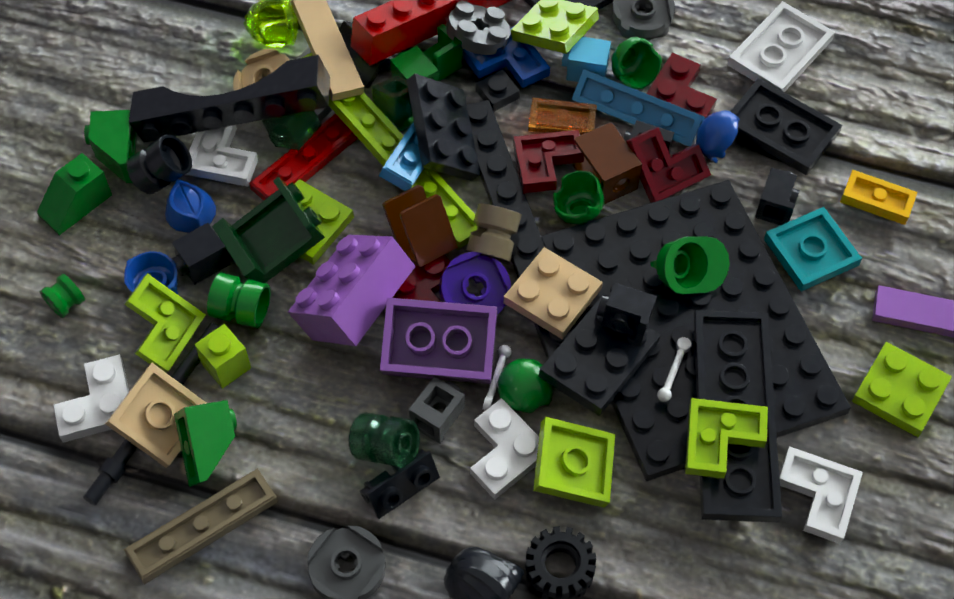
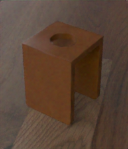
M612 123L605 124L575 138V144L583 154L584 162L573 163L572 166L576 171H590L599 178L604 195V205L638 189L642 163Z
M416 185L383 202L382 206L394 239L416 266L422 267L458 248L441 196L435 194L427 198L424 188L421 185Z

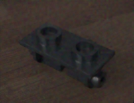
M421 449L416 452L413 450L408 456L392 466L395 474L391 476L385 470L369 482L364 483L365 487L360 490V493L367 503H371L378 519L440 478L430 451L425 452Z

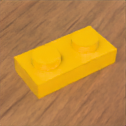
M852 169L840 203L906 225L918 192Z

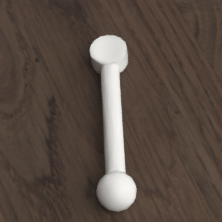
M686 337L678 339L676 344L678 351L664 387L660 388L657 392V397L662 402H667L671 399L672 393L670 389L684 353L689 352L692 343Z
M502 345L498 349L499 359L482 410H487L492 406L497 389V381L506 358H509L512 354V350L508 345Z

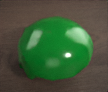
M637 36L630 37L620 43L611 57L612 72L624 85L633 89H644L652 84L658 76L662 57L652 47L653 44Z
M581 170L564 175L561 178L560 190L557 193H553V204L557 216L566 223L583 225L597 217L604 206V195L599 178L590 171Z
M524 358L507 364L502 369L496 385L500 399L502 398L513 410L524 413H533L540 406L549 405L552 401L555 387L538 376L539 370L543 366L535 359Z

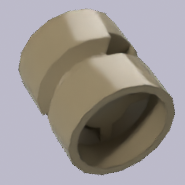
M479 203L474 218L477 230L471 232L466 251L478 252L491 259L495 258L499 261L510 262L514 242L510 238L511 235L518 232L522 214L499 206Z

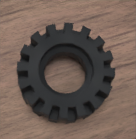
M560 526L553 527L552 533H548L547 529L540 532V538L535 536L532 539L531 547H528L526 552V579L528 583L531 582V589L535 594L538 591L542 593V599H549V597L555 599H575L577 595L581 598L586 593V588H590L596 569V553H592L593 545L590 541L584 542L585 535L581 532L576 536L572 534L573 528L566 527V532H560ZM564 552L573 558L576 568L570 576L557 578L547 571L545 566L546 559L553 553Z

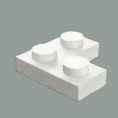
M236 125L197 132L189 150L192 158V168L185 175L248 187L258 163L257 153L230 148L237 130Z
M120 354L84 364L90 395L54 404L58 433L63 443L112 430L105 423L129 392L124 364Z
M502 398L474 419V427L492 444L494 449L470 468V474L494 500L536 467L539 436Z
M789 446L779 475L780 486L813 497L803 531L841 544L845 537L863 472Z

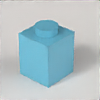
M582 37L567 54L563 53L562 66L567 67L566 80L578 82L583 69L606 77L611 41Z

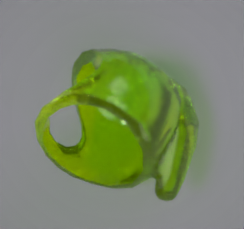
M260 0L250 7L244 18L243 25L254 40L269 47H283L295 44L298 33V20L292 8L291 0Z

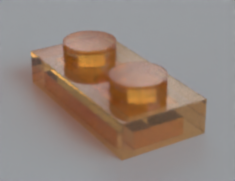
M532 97L528 131L552 133L579 130L581 136L594 130L597 105Z

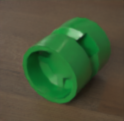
M220 272L213 280L207 301L208 316L229 322L235 317L238 324L258 329L264 322L271 298L270 285L250 279L243 284V282H240L239 277Z

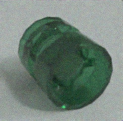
M365 412L360 414L350 427L348 436L349 449L355 459L403 468L414 461L420 445L419 429L416 423L410 419L394 416L389 418L385 415Z

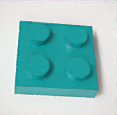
M825 207L771 229L764 236V241L800 292L859 266L862 257Z

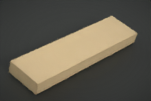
M291 0L292 8L312 55L320 56L330 75L329 95L331 100L335 101L364 94V85L327 1Z

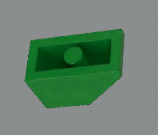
M130 110L91 111L90 125H85L84 128L86 144L91 145L95 157L126 183H133L127 171V162L131 156L136 154L137 133L129 124Z
M81 153L55 172L37 210L38 216L58 235H61L112 196L104 172L87 156Z
M228 400L184 407L174 414L189 487L208 480L235 437L234 431L237 428V420L234 411L229 409Z

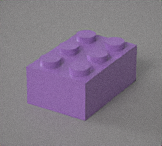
M347 235L339 241L336 251L329 260L318 268L315 278L307 288L303 289L296 296V302L289 309L288 313L313 341L357 346L386 307L387 297L392 298L415 268V265L392 236Z
M387 297L380 371L383 375L425 379H432L435 376L440 380L491 384L497 306Z

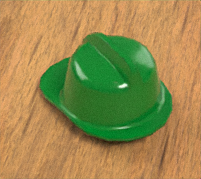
M708 236L682 237L669 242L660 249L657 260L650 262V266L656 269L659 279L672 291L679 294L707 293L716 290L727 277L730 265L729 254L724 244L717 238Z

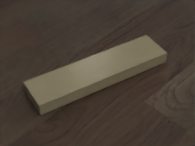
M257 468L123 550L145 585L278 503V499Z

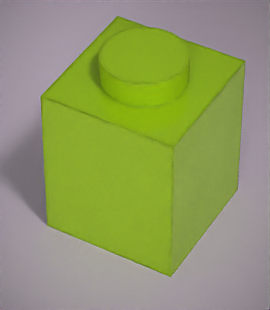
M225 324L194 344L202 366L222 389L251 369L246 348Z

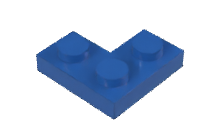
M511 34L506 47L503 50L502 47L498 48L496 54L481 55L463 49V58L478 79L504 67L508 68L522 88L550 76V66L533 45L513 41Z

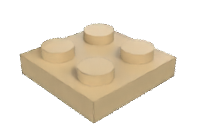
M544 247L504 295V304L563 339L601 291L603 282Z
M151 363L105 424L167 468L181 451L174 414L184 407L206 404V402L154 363Z

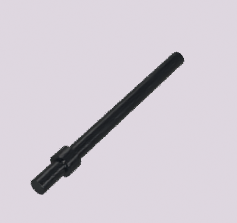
M210 323L198 341L219 328V326ZM195 345L171 376L182 385L200 362ZM125 439L113 457L107 458L98 470L100 475L83 498L96 506L110 485L117 483L126 471L124 466L138 447Z

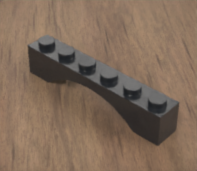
M314 55L286 61L278 69L261 80L239 90L210 96L186 95L174 92L164 86L136 91L132 95L129 124L143 143L156 141L166 134L176 137L329 107L330 75L320 56Z

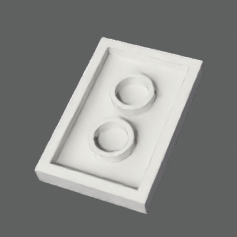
M782 1L729 56L727 65L754 82L759 78L785 92L833 40L835 31Z

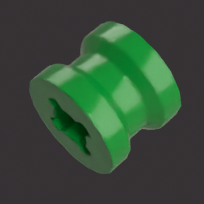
M65 274L58 276L53 286L44 287L40 290L44 301L61 318L69 314V309L72 306L81 305L85 301V297L80 289Z

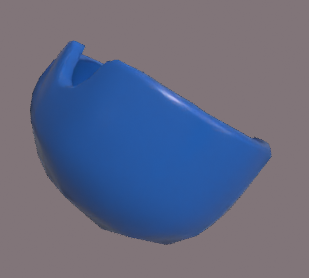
M723 110L712 113L701 122L697 130L696 145L700 146L705 157L715 163L718 162L717 157H725L726 149L733 143L738 134L740 119L731 111Z

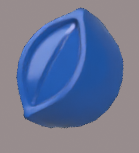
M180 179L176 180L166 202L165 216L169 225L177 231L190 233L206 223L210 224L216 215V206L211 196L193 184Z
M150 251L139 254L127 261L124 281L131 292L135 290L142 278L148 273L178 294L177 267L168 255Z

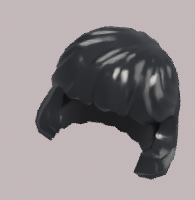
M469 547L453 558L451 564L446 569L444 584L452 599H509L517 585L521 582L524 571L515 563L499 558L490 551L478 547Z

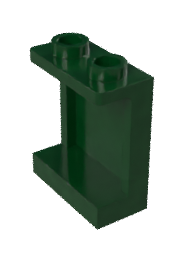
M280 177L273 181L278 190L236 223L231 225L222 218L212 226L242 274L248 280L262 283L268 282L325 238L317 227L322 223L311 207L305 209L301 201L305 197L293 182L287 185Z

